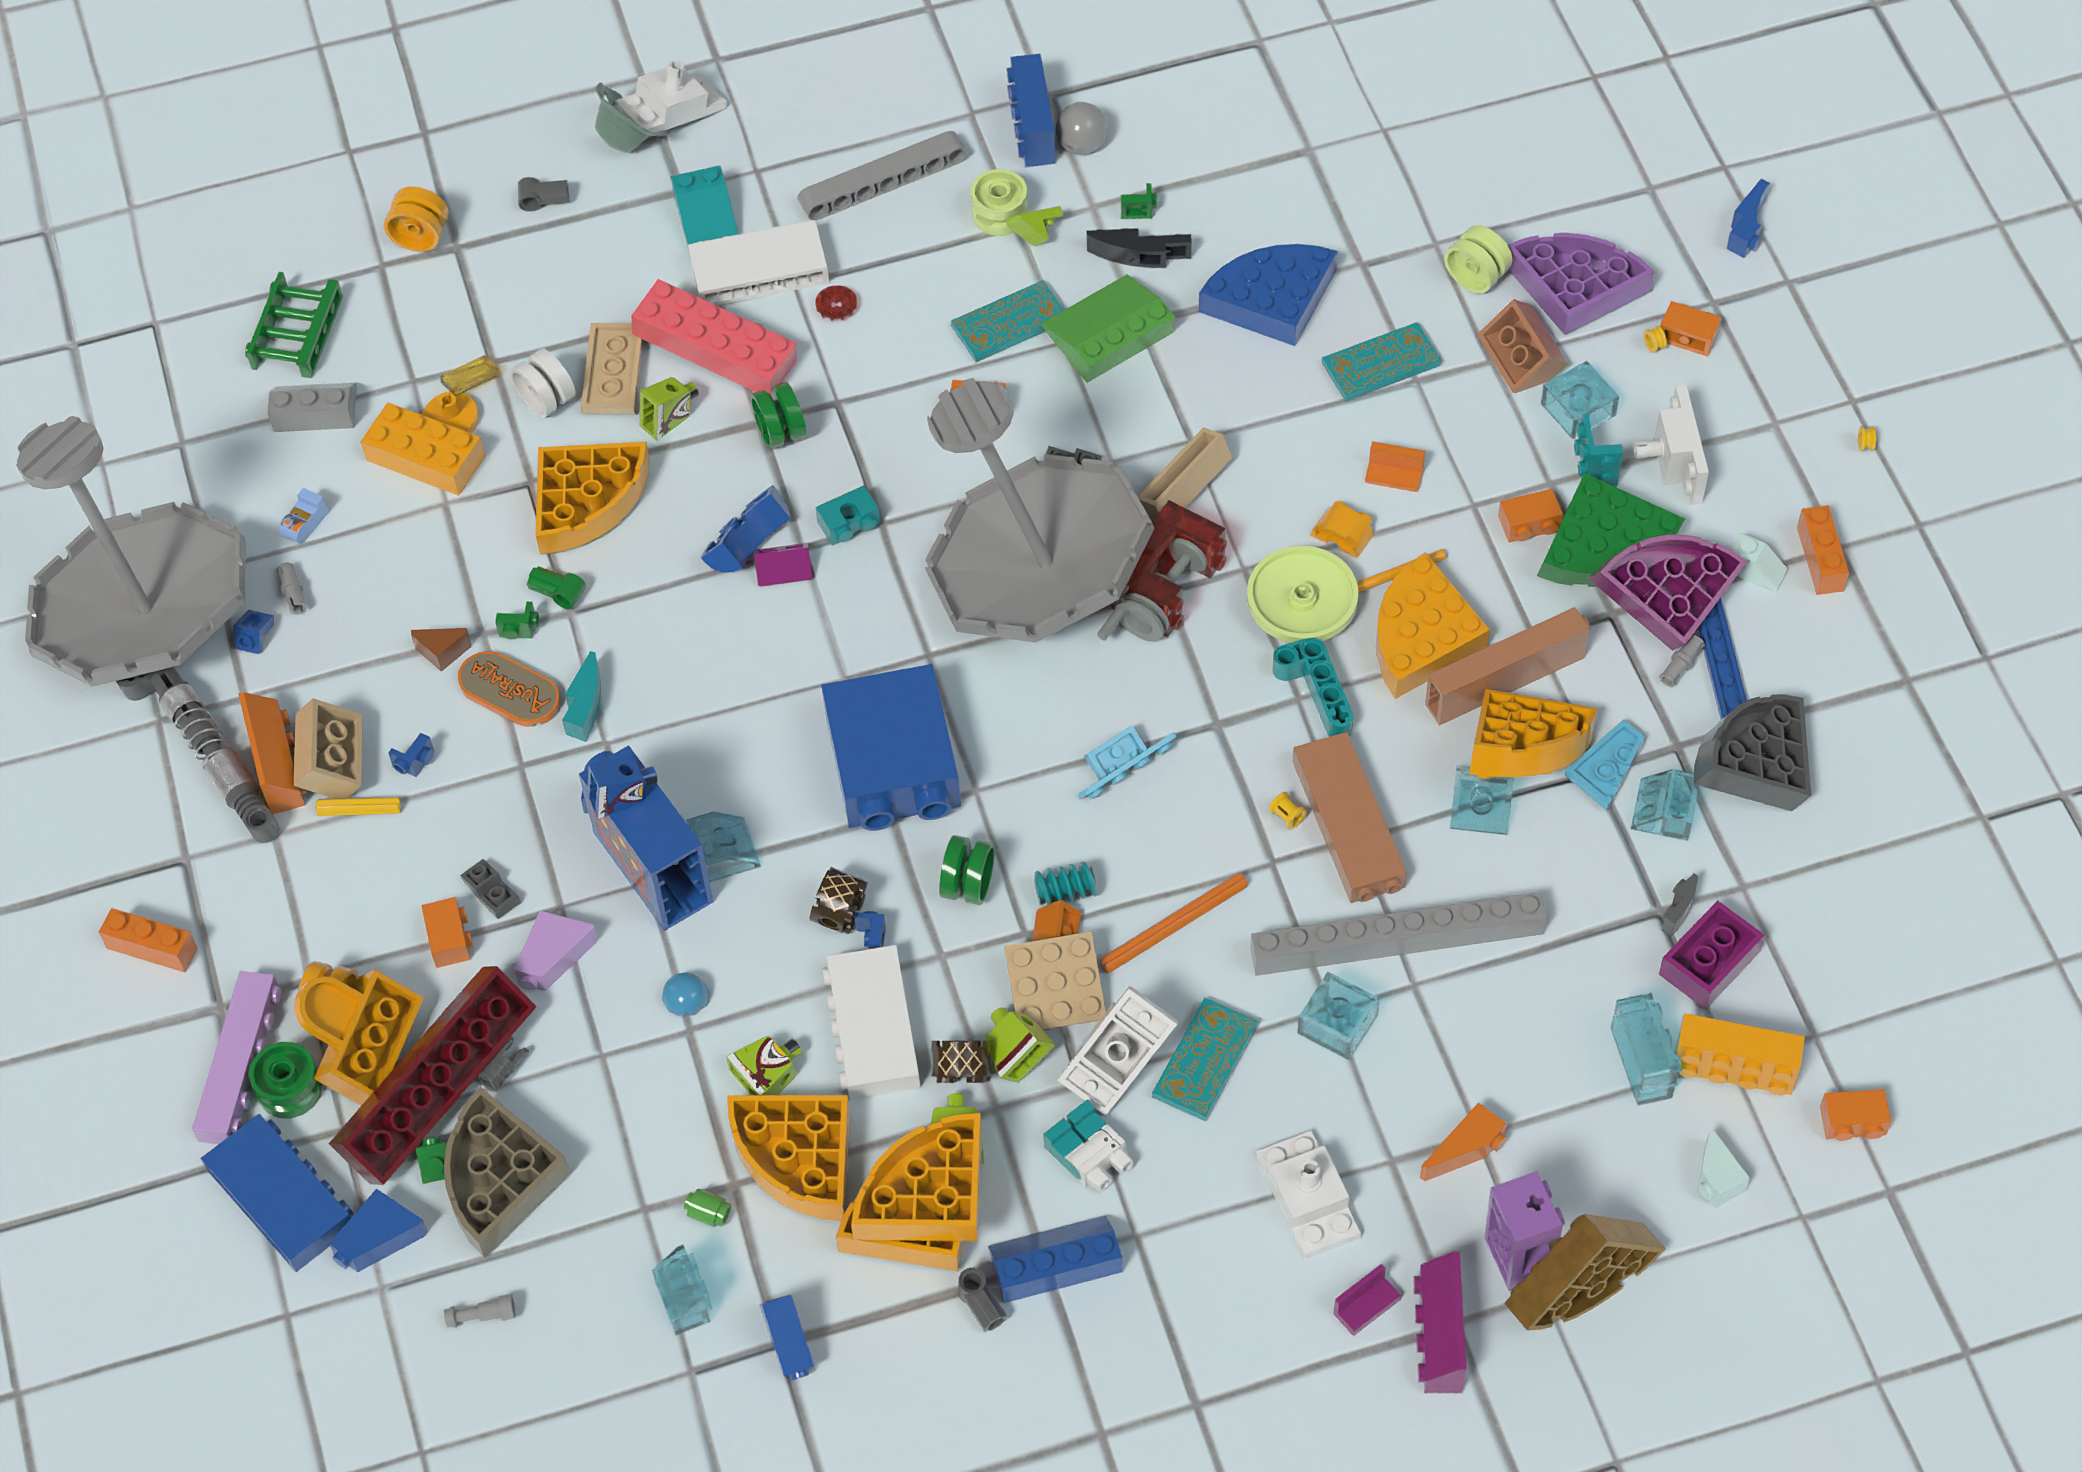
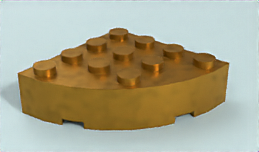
M1589 1214L1580 1215L1570 1224L1571 1229L1564 1237L1557 1239L1551 1245V1251L1547 1256L1532 1266L1530 1275L1511 1290V1296L1504 1304L1526 1330L1550 1328L1554 1324L1553 1321L1560 1318L1565 1323L1594 1309L1623 1289L1620 1285L1623 1280L1632 1274L1639 1276L1666 1248L1643 1222Z

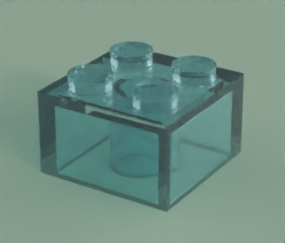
M1588 361L1543 384L1541 405L1572 439L1577 438V423H1581L1582 414H1589L1591 429L1616 416L1619 395Z
M1327 972L1298 1017L1297 1033L1350 1060L1378 1016L1380 998Z

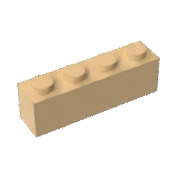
M1203 427L1137 496L1152 524L1166 529L1233 458L1223 434Z

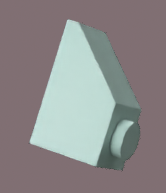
M1739 533L1731 550L1748 562L1737 577L1777 592L1788 568L1765 542Z
M1713 1130L1708 1134L1698 1189L1703 1198L1707 1201L1710 1200L1714 1207L1717 1208L1745 1192L1750 1178Z

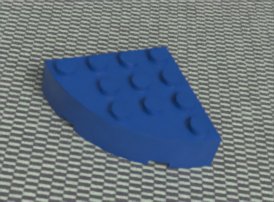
M1284 244L1256 249L1238 256L1222 266L1202 287L1199 292V312L1296 346L1336 273L1338 251L1315 245Z

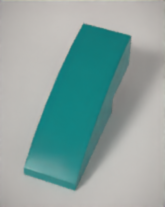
M593 651L589 652L565 693L568 711L562 719L566 735L584 742L587 741L594 726L601 697L599 666L596 653Z

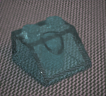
M1456 765L1450 829L1507 835L1514 777L1483 779L1469 774L1470 766Z
M713 811L686 819L687 825L702 844L710 882L761 867L744 817Z

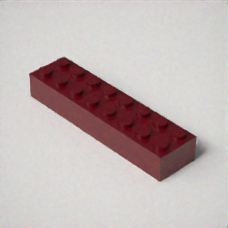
M498 966L482 967L328 1144L369 1184L384 1185L537 1006Z

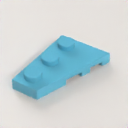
M1623 719L1587 750L1581 758L1565 769V776L1607 811L1642 747L1645 736Z

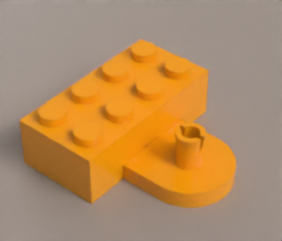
M457 391L437 395L427 404L421 414L387 402L360 441L366 461L458 496L485 458L481 437L472 434L479 420L476 403L469 395Z
M375 969L359 976L354 989L335 978L326 976L318 977L305 983L295 997L294 1010L296 1018L305 1031L329 1044L314 1079L362 1106L393 1070L424 998Z

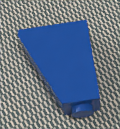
M376 1188L329 1243V1246L334 1254L332 1258L339 1266L344 1269L351 1267L356 1272H360L425 1237L428 1230L423 1219Z
M786 1295L759 1304L782 1375L784 1377L790 1375L791 1380L808 1376V1369L813 1368L814 1364L792 1295Z

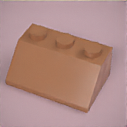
M1515 299L1477 334L1513 393L1549 382L1568 364L1534 308Z

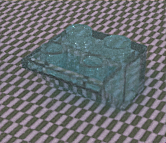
M1671 769L1641 778L1631 829L1688 841L1699 789L1698 785H1694V773Z
M680 1245L652 1270L655 1284L675 1336L709 1323L708 1311L713 1309L705 1282L701 1280L694 1254L687 1255L684 1245Z

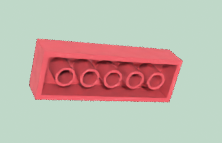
M660 279L656 280L631 315L632 335L754 392L765 390L771 397L773 386L782 383L796 363V342Z

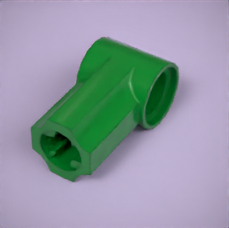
M537 566L536 568L533 567L529 573L527 587L530 590L551 597L560 607L571 610L586 589V583L582 578L573 573H566L563 576Z

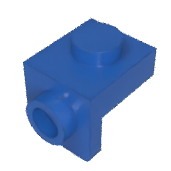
M420 733L405 754L391 748L388 754L392 767L401 774L408 773L417 777L423 767L432 761L435 751L431 738Z

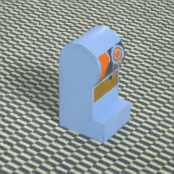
M302 488L299 492L297 503L290 510V513L282 519L279 526V534L299 544L305 542L329 512L324 497L305 488Z

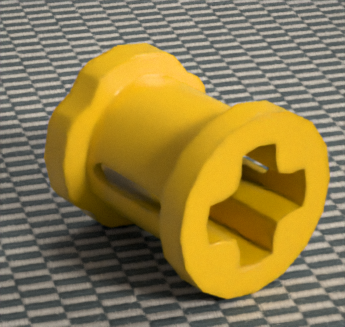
M1282 792L1269 805V812L1273 815L1277 814L1286 822V827L1291 830L1304 820L1307 811L1305 808L1298 807L1289 799L1290 795L1288 793Z

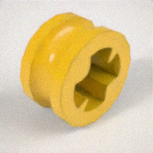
M1655 326L1653 330L1647 329L1644 331V341L1650 352L1654 353L1658 348H1666V336L1660 326Z
M1860 426L1858 430L1859 450L1864 451L1865 448H1869L1870 451H1874L1876 447L1875 427L1870 426L1869 429H1865L1864 426Z

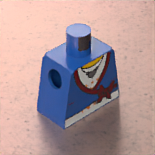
M633 757L589 764L587 798L596 818L601 819L641 803L643 787L658 782L656 771L653 766L639 769Z

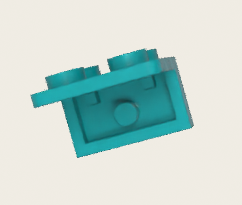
M1582 414L1581 423H1577L1578 439L1574 440L1575 456H1580L1578 475L1583 477L1584 473L1612 486H1618L1623 458L1622 444L1594 446L1589 414Z

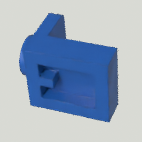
M248 609L234 624L235 649L259 654L262 651V637L274 625V615Z
M874 911L856 912V930L865 932L864 947L869 949L883 947L886 933L884 914H878Z

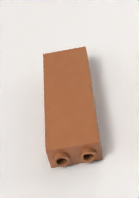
M1573 607L1429 673L1425 698L1426 707L1438 725H1441L1482 706L1485 689L1510 693L1584 659L1590 630L1589 621Z
M1341 733L1293 747L1292 762L1350 903L1357 901L1366 902L1374 896L1384 893L1393 894L1405 888L1407 872L1348 733Z

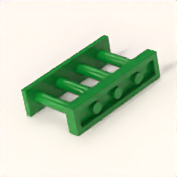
M278 272L275 282L273 281L270 285V294L252 340L246 345L245 356L248 358L253 370H257L261 358L294 362L299 367L302 377L312 378L343 299L339 281L328 279L325 289L321 291L288 286L284 272ZM285 297L319 301L317 309L313 311L282 307ZM277 317L311 322L309 330L307 329L305 332L274 327ZM269 337L304 342L301 350L297 352L266 348Z

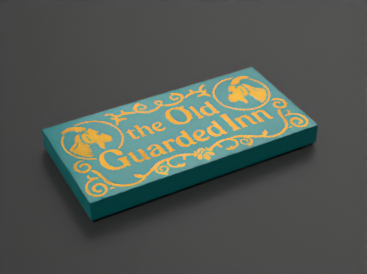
M1044 280L951 320V327L974 361L978 362L1046 332L1042 328L1041 323L1064 311V309Z
M1418 322L1324 356L1322 357V364L1343 399L1348 401L1441 366V359Z
M1204 997L1152 1092V1098L1206 1121L1255 1032L1258 1021Z

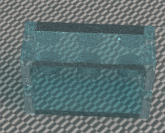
M1652 993L1617 1000L1610 1027L1637 1106L1671 1099L1675 1086H1678V1074L1682 1071L1678 1055H1673L1670 1047L1672 1046L1670 1031L1668 1028L1664 1029L1661 1021L1663 1020L1661 1006L1658 1002H1654Z

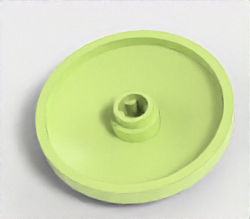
M1312 546L1286 547L1269 554L1256 565L1247 585V604L1251 616L1259 627L1277 639L1289 643L1307 638H1317L1325 641L1343 631L1353 619L1358 604V584L1349 566L1335 554Z

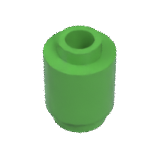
M698 1188L695 1193L690 1192L684 1203V1209L687 1210V1217L712 1227L716 1225L723 1227L728 1219L731 1204L727 1203L725 1198Z

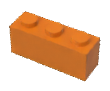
M1829 505L1802 508L1797 530L1816 594L1844 592L1849 571Z
M114 908L110 909L99 930V934L107 949L181 972H186L198 949L190 931Z

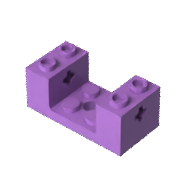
M1537 1171L1490 1187L1484 1239L1508 1291H1511L1518 1283L1523 1282L1530 1275L1532 1266L1547 1256L1551 1251V1245L1548 1246L1547 1243L1561 1238L1562 1226L1565 1225L1560 1208H1554L1550 1199L1552 1198V1192L1546 1180L1542 1181Z

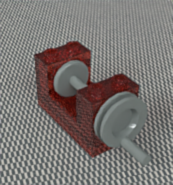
M1168 500L1153 520L1152 524L1155 529L1119 600L1111 603V609L1114 611L1099 630L1097 636L1102 640H1107L1119 622L1133 635L1151 642H1156L1163 636L1168 638L1174 629L1178 630L1184 620V615H1182L1184 599H1182L1183 587L1176 584L1175 581L1184 569L1198 572L1210 579L1217 570H1222L1227 560L1225 556V548L1227 546V540H1225L1226 528Z

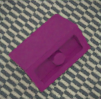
M808 543L754 550L758 586L812 579Z
M1382 1264L1335 1299L1333 1314L1353 1336L1401 1300L1400 1293L1385 1278L1386 1268Z

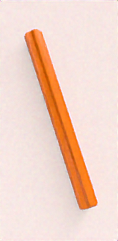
M1236 873L1101 957V967L1106 973L1114 971L1247 887L1246 878L1242 873Z

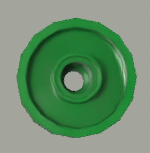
M788 382L774 385L772 397L765 390L750 394L756 423L769 449L772 450L783 446L785 434L793 442L807 436L801 408Z
M953 835L946 848L939 883L940 897L956 900L963 891L966 903L982 905L992 877L995 857L994 843L979 840L971 850L969 838Z
M278 1042L268 1045L256 1055L250 1065L249 1078L251 1086L260 1105L270 1115L287 1119L304 1115L315 1106L321 1097L323 1084L314 1079L318 1069L315 1066L312 1055L305 1047L294 1042Z

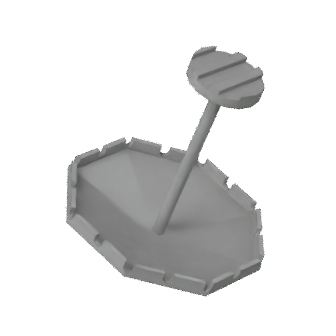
M969 378L962 381L963 386L955 388L950 393L946 389L938 396L940 399L939 403L933 409L931 417H927L928 426L934 440L944 450L954 453H968L980 449L994 478L965 492L967 499L963 504L959 500L956 501L944 524L946 536L944 534L938 535L925 559L928 567L924 568L957 632L1036 643L1119 600L1155 528L1120 466L1117 468L1112 461L1083 458L1082 465L1075 461L1074 457L1044 454L1045 461H1037L1034 456L1006 470L993 442L1000 438L1011 424L1014 414L1012 400L1007 390L998 381L995 380L996 384L988 381L975 382L974 378Z
M70 416L64 422L51 426L43 423L28 433L18 445L20 453L16 466L23 479L32 487L45 490L62 488L69 485L93 528L92 530L88 526L65 547L68 552L66 559L63 560L59 555L54 557L33 577L36 585H29L27 609L31 616H27L25 642L29 647V653L32 657L91 687L181 665L245 604L246 540L237 530L236 526L214 516L209 519L205 512L182 502L181 508L177 507L174 502L142 509L141 514L143 517L140 519L134 518L131 512L106 519L103 518L82 480L98 464L104 450L102 439L92 423L82 422L79 417Z

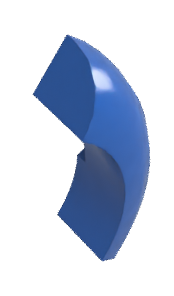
M773 485L746 505L747 508L741 513L739 519L733 517L719 531L720 535L717 537L716 543L711 541L708 544L701 559L710 568L722 573L735 572L742 569L753 551L776 529L791 519L784 499Z

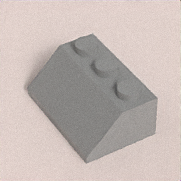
M356 383L275 387L269 391L268 416L273 431L288 432L354 428Z

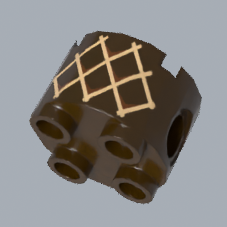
M830 867L815 897L818 907L812 906L809 920L849 935L855 922L853 917L856 909L860 911L866 897L864 893L868 882L847 872Z
M981 1040L942 1041L941 1047L940 1041H932V1077H936V1083H956L957 1077H966V1083H985L986 1077H991L989 1062L991 1040H984L983 1046H981Z

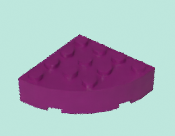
M1664 535L1646 539L1622 550L1601 564L1588 579L1673 651L1687 643L1748 561L1733 550L1719 543L1714 544L1702 540L1700 537L1692 535Z

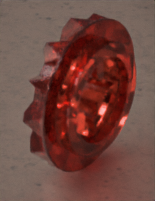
M829 286L817 295L815 300L816 311L821 314L822 319L827 317L833 322L834 319L840 318L843 321L846 316H852L854 309H857V297L851 289L845 286ZM834 302L835 304L841 302V307L837 305L832 307V303Z

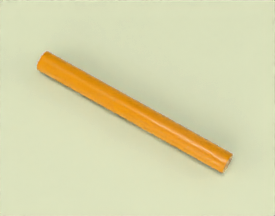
M1443 549L1427 554L1434 563L1446 559ZM1411 561L1358 581V593L1393 580Z

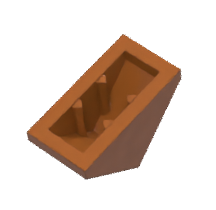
M467 628L411 630L415 649L441 672L471 648Z

